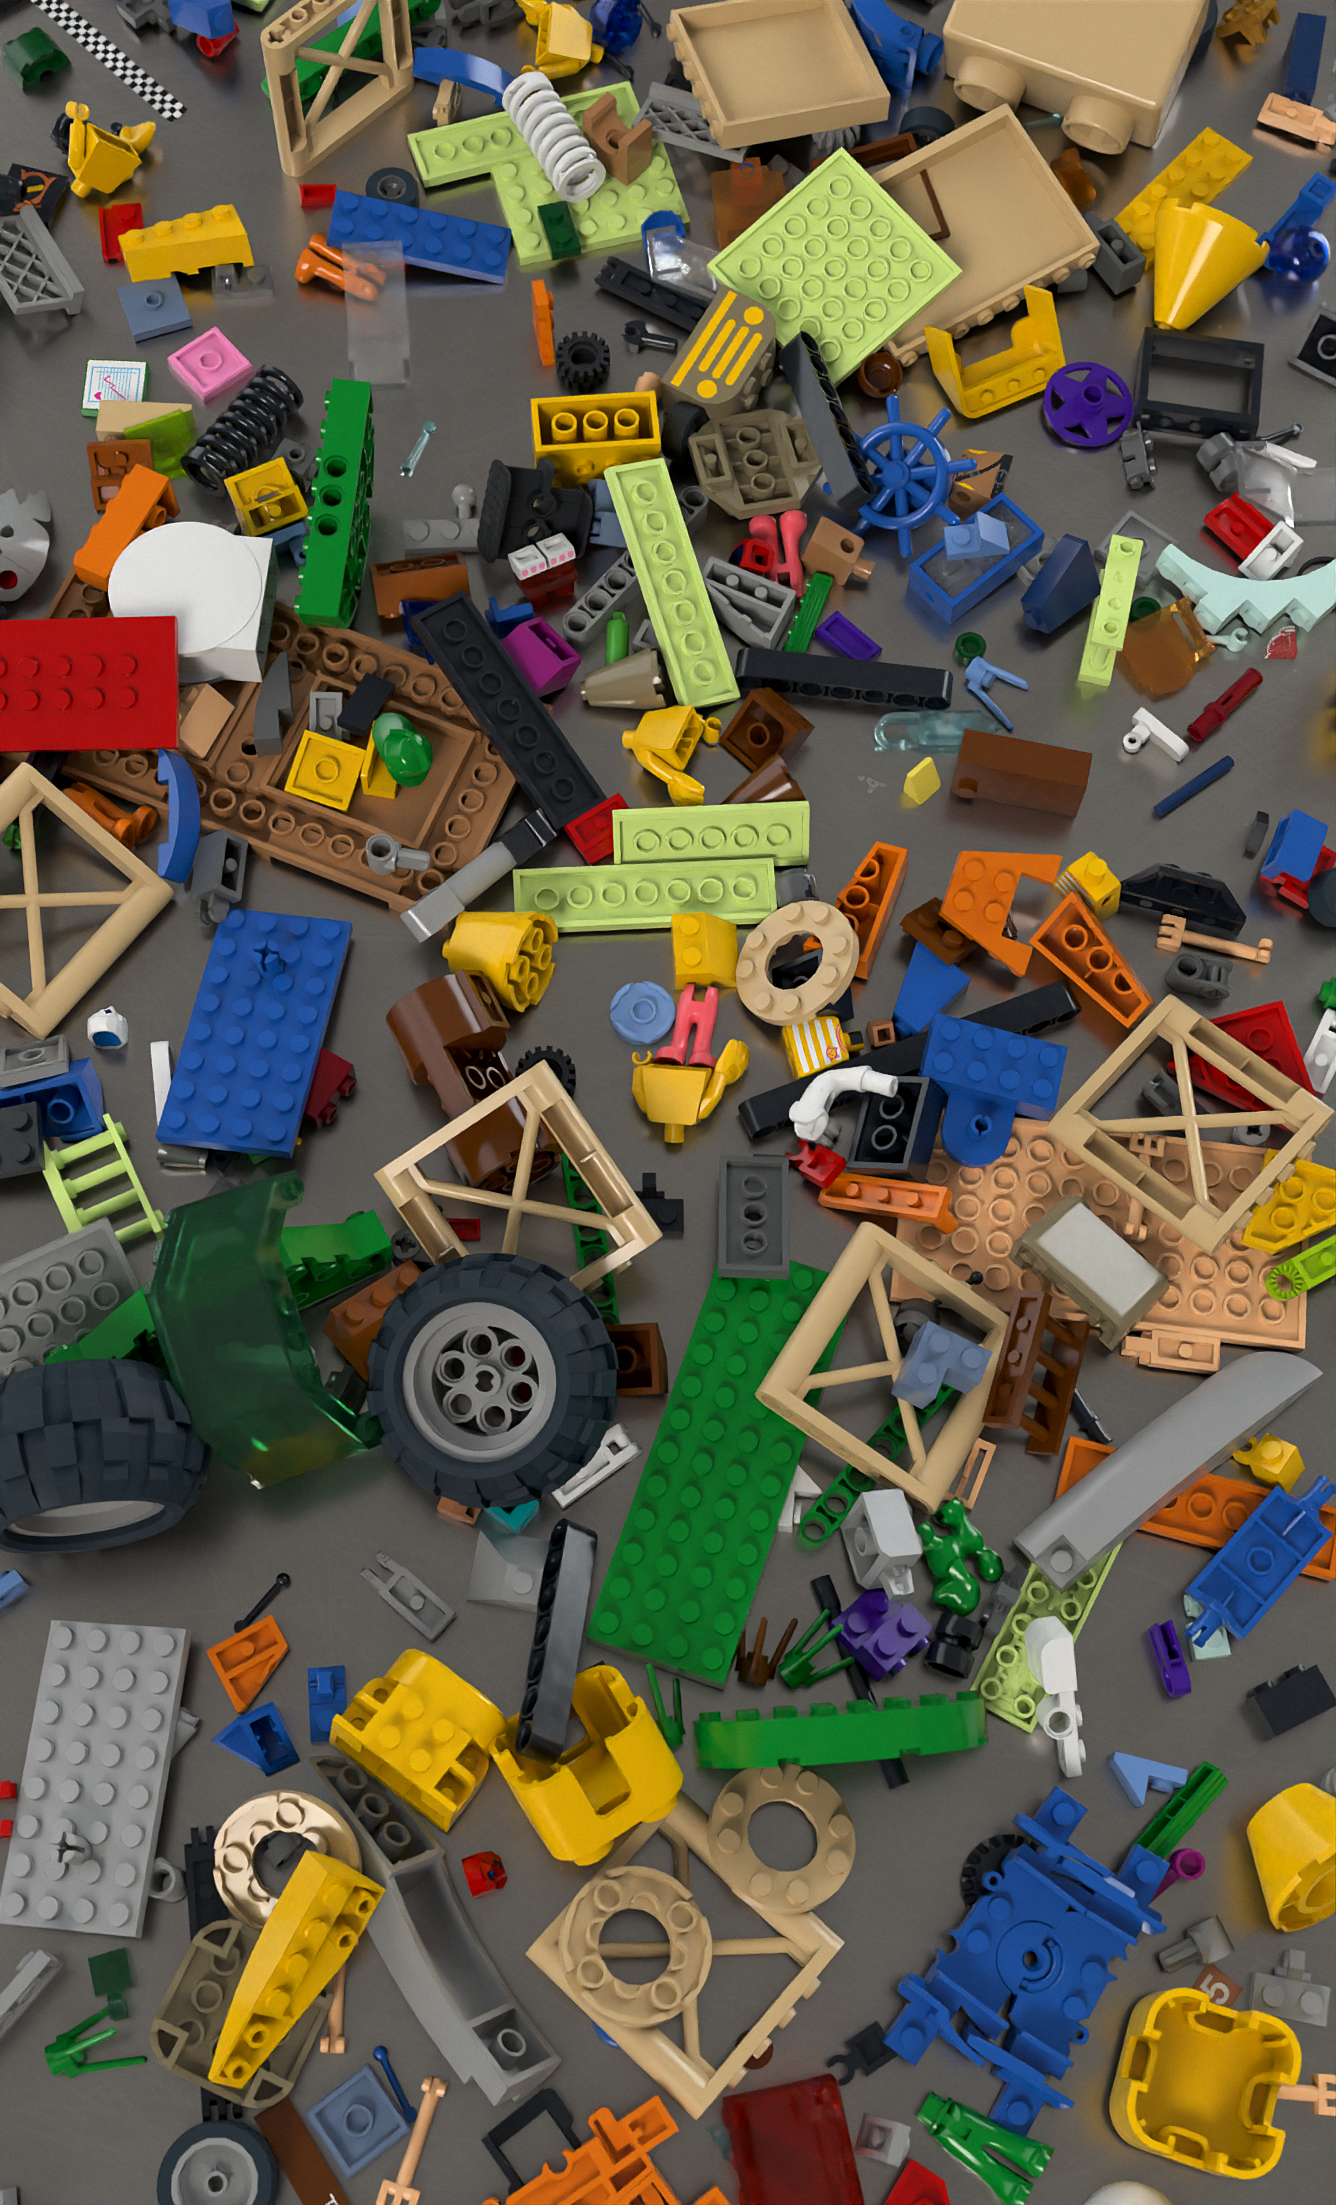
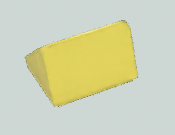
M926 757L906 775L903 791L919 805L923 804L941 787V781L931 757Z

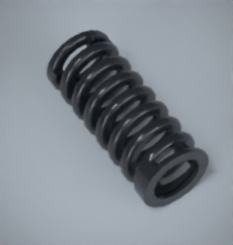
M264 364L260 366L255 373V377L246 382L245 389L238 391L235 400L227 404L225 411L216 417L215 423L209 425L205 434L197 439L195 446L188 449L181 457V466L188 477L208 494L215 497H224L228 492L224 480L237 475V473L247 471V462H253L257 459V450H264L267 447V439L275 438L277 428L286 425V416H293L303 405V395L296 383L283 371L274 366ZM270 376L278 379L288 390L285 391L281 386L268 380L266 377ZM201 467L205 468L216 479L218 485L204 475Z

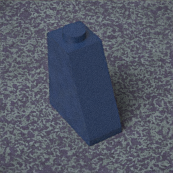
M1298 12L1284 53L1280 96L1289 98L1290 101H1297L1310 106L1316 89L1327 16Z
M1065 534L1020 600L1024 611V620L1032 629L1050 634L1100 595L1101 585L1087 540Z

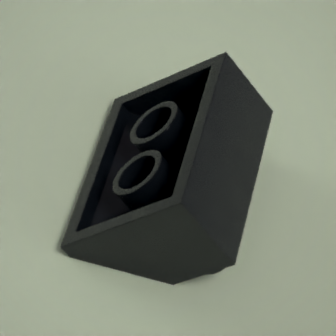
M896 1076L898 1089L892 1098L879 1093L865 1091L846 1168L865 1176L925 1184L946 1094L931 1077Z

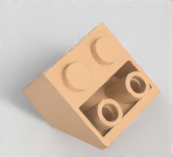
M208 683L179 687L180 749L176 750L199 759L205 757L235 708Z

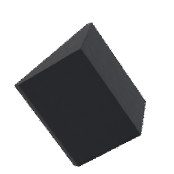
M1319 305L1288 361L1336 386V313Z

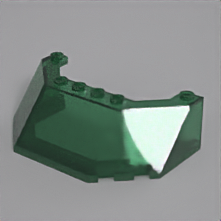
M297 1170L267 1177L167 1210L163 1221L167 1225L164 1239L158 1240L152 1264L156 1267L152 1281L146 1283L144 1297L175 1390L188 1411L195 1436L202 1444L208 1443L216 1449V1456L234 1470L242 1469L250 1475V1482L259 1489L381 1445L380 1440L385 1433L378 1416L370 1417L369 1411L355 1415L324 1389L321 1373L316 1365L309 1344L308 1334L304 1330L297 1309V1301L292 1294L286 1276V1269L278 1252L286 1212L288 1209L299 1206L304 1197V1185L299 1179Z

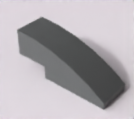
M280 652L270 667L256 703L254 744L257 756L283 754L281 725L294 724L291 672L287 652Z

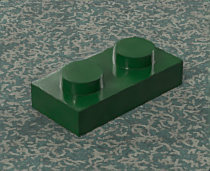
M566 200L537 206V214L552 261L581 255V246Z

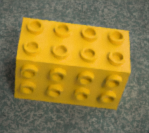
M655 391L531 399L534 467L537 469L540 457H547L554 463L555 470L551 487L573 489L577 485L587 492L589 479L606 480L604 471L608 467L660 458L661 440Z

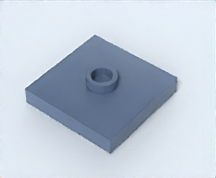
M174 272L170 278L144 280L116 288L135 342L193 326Z
M369 2063L304 2112V2115L348 2180L413 2129Z

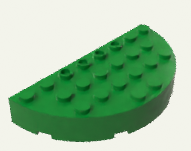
M333 379L331 391H326L324 407L325 410H328L327 420L322 419L320 426V437L324 441L323 448H318L316 453V467L319 468L318 477H313L312 497H315L314 506H309L307 524L311 526L310 536H304L303 555H307L306 564L300 565L299 585H302L301 595L295 596L294 613L299 615L300 620L306 626L347 629L353 620L358 605V598L355 597L354 591H361L370 536V503L366 500L367 498H373L375 425H372V415L368 413L373 414L374 403L371 382Z
M978 1690L956 1692V1699L949 1700L948 1696H944V1694L934 1693L919 1695V1702L912 1703L910 1699L904 1698V1696L882 1698L883 1705L876 1706L875 1703L868 1701V1699L846 1701V1708L839 1709L831 1704V1702L809 1704V1711L797 1712V1708L794 1705L772 1707L773 1714L760 1715L757 1708L735 1710L736 1717L721 1718V1711L699 1713V1720L692 1721L695 1764L701 1768L713 1765V1768L720 1769L780 1767L781 1764L790 1762L803 1766L900 1758L902 1753L927 1755L979 1747L978 1745L989 1743L985 1698L978 1697Z

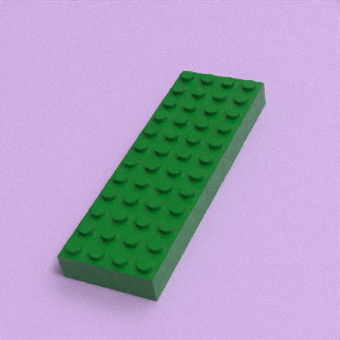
M746 1246L747 1248H749V1249H751V1250H757V1249H754V1248H751V1247ZM789 1260L788 1280L718 1277L717 1262L585 1633L588 1644L646 1664L651 1663L654 1667L725 1690L778 1532V1525L798 1465L800 1466L809 1439L806 1433L763 1405L756 1398L755 1392L828 1277L829 1272ZM853 1304L809 1375L832 1370ZM826 1387L808 1390L802 1401L818 1411Z

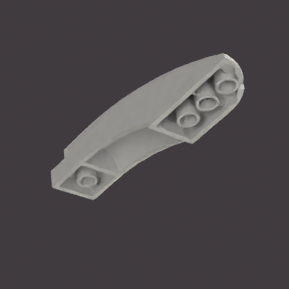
M1257 1352L1232 1361L1128 1439L1013 1537L1012 1541L1056 1590L1063 1594L1152 1516L1218 1465L1221 1466L1316 1383L1324 1373L1310 1362L1283 1352Z
M313 1756L306 1758L303 1766L312 1796L330 1805L344 1818L358 1842L362 1856L363 1875L385 1889L366 1928L410 2007L464 2084L475 2080L494 2107L511 2098L514 2102L522 2099L545 2081L562 2060L514 1998L494 1967L455 1890L442 1857L445 1853L444 1849L408 1803L365 1770L346 1764L347 1758L338 1756Z

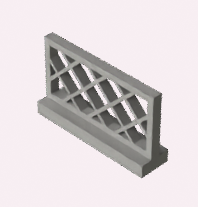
M655 82L651 84L649 97L631 125L632 130L645 118L654 125L652 126V139L741 164L752 146L737 147L739 151L733 149L721 150L717 139H713L711 136L708 119L703 118L701 104L698 99L695 100L693 93ZM669 120L672 122V123H668V124H664V123H663V121H669ZM698 128L700 131L692 132L690 129ZM680 131L682 134H676L672 132ZM708 139L710 142H704L701 140Z
M32 205L22 206L20 215L0 217V238L13 243L11 248L0 244V254L6 256L4 261L0 260V291L14 314L20 315L65 308L68 315L80 313L85 290ZM16 227L19 235L17 236L5 231L3 228ZM18 246L29 250L32 257L17 252ZM13 259L25 264V269L22 270L9 264L10 260ZM34 268L43 272L45 278L43 279L29 273L30 269ZM3 272L18 277L17 283L4 278ZM25 280L39 286L38 291L36 292L22 286L23 281ZM46 289L55 293L58 298H50L42 293ZM17 293L32 299V301L19 303L15 295Z

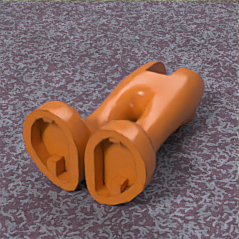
M322 232L315 233L309 242V249L305 248L298 260L295 280L301 283H309L314 276H319L331 281L360 299L373 302L378 296L376 288L381 289L384 287L387 276L378 270L375 265L363 262L340 248L326 246L328 235ZM329 262H332V263H334V264H337V265L341 266L342 268H344V269L347 270V271H343V270L339 269L338 267H336V266L330 264Z
M82 782L73 783L70 785V788H65L61 791L129 851L133 848L134 843L140 845L148 837L157 819V812L147 805L139 807L134 813L125 812L100 792Z

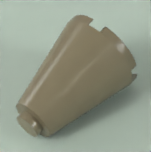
M651 646L585 674V681L580 682L583 700H588L591 706L652 710L669 708L667 705L670 703L666 671H663L662 665H658V662L664 661L659 646Z

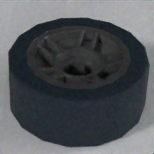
M919 106L910 109L904 114L900 122L898 135L911 132L915 143L923 148L953 132L955 125L950 115L943 110L932 106Z

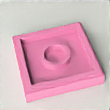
M216 326L167 357L169 365L204 403L253 372L252 364Z

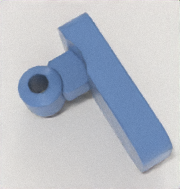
M305 522L297 523L262 537L273 539L276 555L290 549L294 556V562L298 567L306 564L307 555H303V541L305 535L310 536V532Z

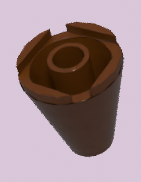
M775 753L767 758L719 805L806 801L798 783L795 779L793 780L788 772L789 768L781 756Z

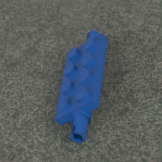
M1319 1475L1302 1497L1297 1496L1296 1498L1288 1495L1278 1485L1274 1487L1186 1588L1185 1592L1204 1609L1190 1627L1184 1631L1189 1640L1199 1630L1202 1631L1192 1643L1203 1648L1220 1625H1223L1238 1640H1243L1329 1540L1333 1533L1322 1525L1319 1519V1510L1336 1493V1485L1333 1482L1321 1492L1323 1486L1330 1479Z

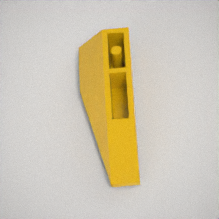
M306 1850L271 1912L236 1989L208 2078L211 2082L240 2089L244 2087L348 1959L385 1892L381 1885L336 1858Z

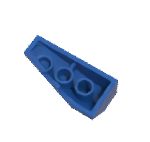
M90 1057L69 1062V1072L3 1088L0 1087V1109L31 1102H37L41 1106L43 1136L60 1137V1141H76L105 1132V1120L102 1116L104 1115L102 1087Z

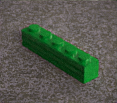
M815 572L813 578L808 579L806 585L807 594H803L799 604L801 609L795 612L793 619L795 621L794 627L790 626L787 634L789 640L783 643L781 651L807 654L815 629L832 589L833 577Z
M1204 1760L1187 1780L1186 1784L1180 1788L1143 1833L1132 1843L1131 1847L1134 1843L1139 1844L1164 1860L1167 1854L1178 1844L1185 1833L1192 1828L1197 1819L1208 1809L1209 1805L1222 1793L1229 1783L1222 1771Z

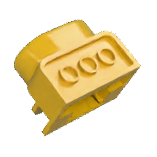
M407 1649L401 1653L383 1677L372 1679L361 1691L355 1694L352 1703L341 1716L336 1714L332 1719L329 1743L447 1833L481 1788L488 1771L489 1758L491 1757L488 1744L507 1728V1720L494 1703L443 1663L420 1650Z

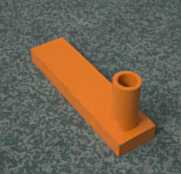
M842 1172L827 1189H821L818 1197V1202L824 1207L933 1223L942 1234H951L958 1225L957 1219L948 1210L953 1195L948 1187Z

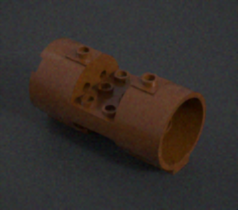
M462 968L456 974L429 981L404 995L389 1010L386 1016V1023L402 1054L401 1057L406 1065V1072L415 1085L434 1086L442 1100V1109L451 1119L448 1123L514 1080L500 1052L507 1041L505 1032L511 1027L483 971ZM517 1095L443 1144L448 1153L450 1164L459 1173L465 1186L504 1194L503 1191L513 1189L527 1110ZM540 1118L528 1187L553 1171L562 1161L559 1154L564 1153L542 1118Z

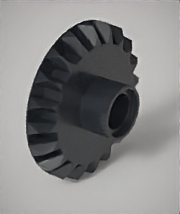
M999 1834L984 1840L976 1846L965 1862L961 1879L963 1898L969 1911L980 1895L991 1892L981 1882V1877L985 1871L993 1870L1002 1875L1001 1863L1012 1848H1018L1025 1843L1036 1852L1039 1845L1030 1838L1016 1834ZM1051 1871V1874L1058 1876L1056 1871ZM994 1876L989 1880L990 1885L995 1882Z

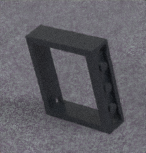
M1145 326L1139 347L1132 428L1138 429L1136 422L1139 421L1142 429L1146 431L1206 440L1220 433L1228 432L1237 444L1252 446L1260 422L1265 344ZM1152 354L1251 369L1248 414L1148 400ZM1142 414L1149 415V418H1143L1141 416ZM1240 430H1247V433L1240 432Z

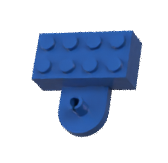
M936 1013L929 1025L918 1076L931 1077L948 1096L940 1129L941 1143L947 1155L954 1162L964 1167L983 1168L989 1166L1000 1158L1008 1146L1015 1113L1046 1121L1055 1111L1068 1047Z

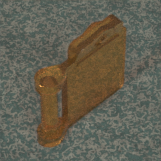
M767 166L718 171L710 174L720 253L734 241L728 240L727 232L747 230L788 194L780 171H769Z
M1189 596L1127 625L1121 652L1139 686L1142 688L1148 687L1150 693L1154 696L1179 690L1183 683L1190 681L1195 675V669L1191 664L1217 651L1214 642L1209 643L1190 607L1192 601ZM1179 612L1199 650L1191 652L1172 616L1175 613Z

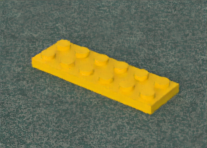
M1208 126L1114 218L1146 257L1145 270L1154 263L1155 213L1161 201L1168 198L1181 199L1179 207L1191 209L1194 202L1211 206L1252 164L1254 157Z

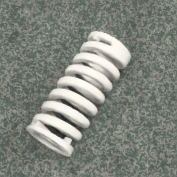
M536 71L525 73L508 85L502 97V106L509 114L513 124L516 125L520 135L523 136L527 146L530 147L541 168L545 170L546 176L552 182L561 200H566L568 203L585 200L593 195L603 184L606 170L602 162L596 159L595 151L589 147L587 139L582 136L580 128L575 125V121L568 114L566 106L560 102L559 95L553 91L552 84L547 76ZM541 89V91H539V92L533 94L532 96H530V97L521 105L522 101L525 99L526 96H528L530 93H532V92L535 91V90ZM587 175L589 176V178L581 184L575 186H567L569 184L578 182Z

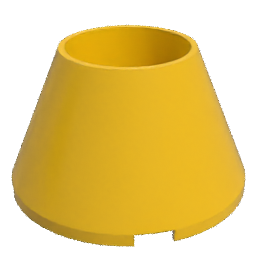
M1310 1783L1297 1784L1282 1791L1268 1801L1254 1815L1247 1827V1836L1270 1920L1277 1930L1281 1926L1285 1932L1305 1929L1336 1913V1797Z

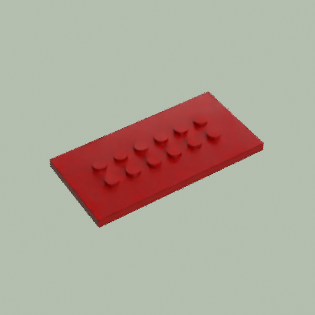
M176 616L0 620V753L180 749L178 618Z

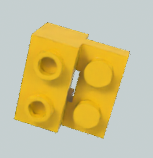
M283 456L224 480L236 508L235 514L245 536L259 537L307 517L308 508L298 485H295ZM275 492L276 494L263 501H255V499Z

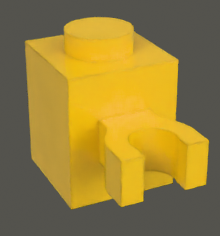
M1269 1433L1265 1434L1260 1443H1258L1255 1437L1251 1438L1245 1444L1251 1447L1250 1451L1241 1452L1238 1450L1233 1454L1235 1461L1244 1465H1250L1256 1481L1272 1489L1278 1485L1287 1494L1305 1469L1298 1448Z

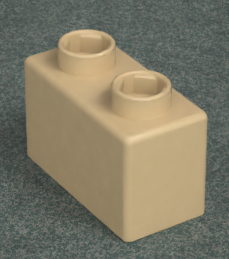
M954 0L943 28L945 70L950 77L955 78L953 82L955 94L967 104L988 113L1007 103L1014 113L1019 103L1023 102L1064 117L1061 123L1063 132L1071 140L1090 150L1104 154H1118L1126 149L1129 141L1151 147L1156 144L1203 30L1210 0Z

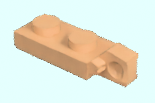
M1272 92L1269 93L1259 113L1258 121L1325 144L1333 145L1336 140V123L1329 121L1328 118L1323 116L1324 111L1297 101H1290L1289 98Z
M1152 1329L1150 1332H1142L1141 1338L1125 1336V1339L1121 1342V1355L1139 1357V1363L1149 1367L1214 1375L1219 1371L1221 1339Z

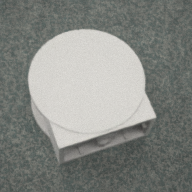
M176 522L154 528L131 542L115 562L109 579L108 598L113 616H176L178 618L179 686L203 683L213 684L224 679L263 683L280 575L273 539L236 536L222 528L206 523Z

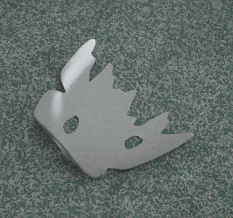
M9 489L6 493L0 495V550L2 551V554L0 553V573L5 570H11L18 577L17 585L14 588L6 590L0 587V601H15L23 596L45 565L49 547V535L40 524L34 521V519L43 522L50 521V503L47 494L43 490H39L36 495L28 493L26 501L22 504L18 502L15 489ZM10 525L14 535L8 538L1 536L2 528Z

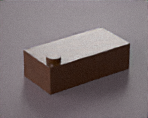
M965 728L956 758L950 792L956 793L963 798L976 797L1076 817L1087 788L1093 753Z

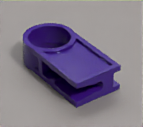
M1172 1619L1161 1625L1154 1623L1148 1629L1169 1696L1174 1698L1190 1694V1676Z

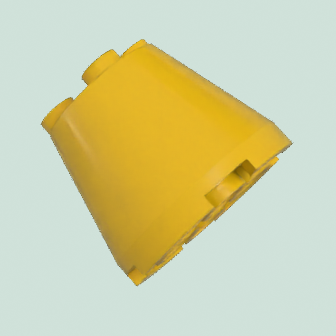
M462 911L457 917L456 927L451 939H447L444 943L442 955L443 958L448 959L449 969L452 974H456L462 968L483 971L498 1003L506 1008L524 1012V1009L529 1004L537 1005L548 988L556 964L550 962L552 942L558 940V931L555 921L551 916L538 912Z

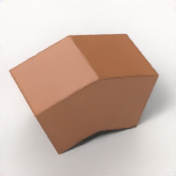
M889 1018L867 1023L866 1032L871 1048L896 1043L893 1022ZM883 1030L884 1037L878 1038L877 1031Z
M443 1496L437 1505L439 1512L473 1525L481 1508L462 1506L459 1502L452 1501Z

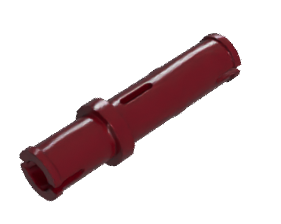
M1248 668L1215 702H1209L1204 707L1203 713L1188 726L1187 731L1194 740L1200 742L1216 726H1221L1227 720V715L1257 686L1262 684L1263 676L1255 668Z

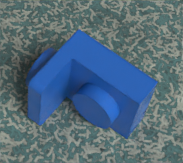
M495 596L488 598L489 609L485 610V617L490 628H495L498 639L506 638L519 624L534 619L530 602L522 605L514 604L506 609L499 610Z

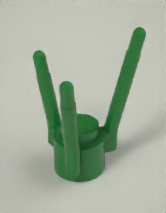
M825 1609L797 1644L784 1655L785 1660L777 1666L783 1678L793 1689H797L802 1684L809 1688L818 1680L855 1663V1658L851 1656L812 1673L816 1666L811 1658L843 1630V1625L837 1624L807 1652L802 1651L830 1615L829 1609Z
M648 1663L646 1671L659 1718L654 1721L670 1749L684 1744L681 1735L686 1734L682 1719L680 1681L678 1678H674L672 1681L673 1721L672 1716H666L653 1665Z
M106 2006L70 2031L56 2036V2042L45 2046V2057L51 2073L54 2076L66 2073L68 2079L81 2073L143 2064L147 2061V2058L142 2055L79 2065V2062L84 2060V2049L116 2034V2029L110 2028L82 2041L75 2038L110 2014L112 2011L110 2006Z

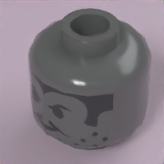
M805 868L781 872V877L775 882L778 909L794 902L819 901L816 878L812 874L807 873Z

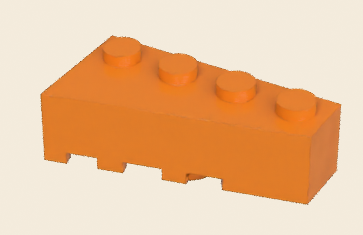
M137 463L131 473H127L124 476L117 495L109 500L103 517L99 523H95L91 528L87 542L83 548H79L75 553L72 564L79 580L108 593L111 571L124 549L144 533L166 525L164 522L169 516L172 518L178 516L181 510L169 477Z
M876 841L854 872V877L850 883L841 890L837 896V901L833 905L848 919L853 930L857 933L859 959L854 974L856 977L868 980L908 871V849ZM809 936L803 944L804 955L822 947L821 941L817 936Z
M1071 891L1028 941L1126 1028H1135L1156 1004L1079 892Z

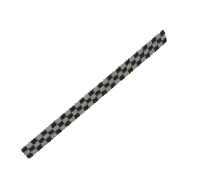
M31 0L169 122H173L187 112L186 107L63 0Z

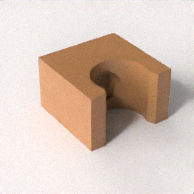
M606 92L583 113V137L587 139L589 147L595 151L596 159L602 162L606 172L628 186L651 165L652 123L644 118L632 130L628 129L617 114L616 98L609 92Z

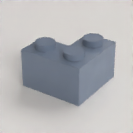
M589 479L587 494L592 499L593 515L587 543L628 548L606 480Z
M927 1321L915 1332L890 1394L920 1409L926 1407L936 1398L942 1382L967 1394L980 1384L992 1352L931 1321Z

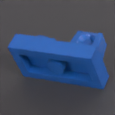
M344 1665L308 1668L310 1742L312 1745L329 1743L332 1719L336 1714L341 1716L347 1709L346 1672Z

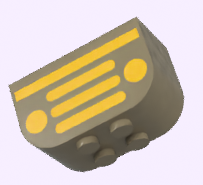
M723 284L661 380L664 412L669 414L677 403L684 401L704 408L710 420L746 413L747 410L752 411L757 403L760 389L762 386H768L774 374L776 330L775 320L770 310L763 304Z

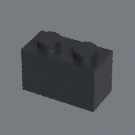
M1303 1663L1283 1673L1286 1680L1274 1685L1270 1679L1252 1688L1255 1696L1245 1702L1267 1741L1336 1706V1698L1317 1664L1305 1669Z

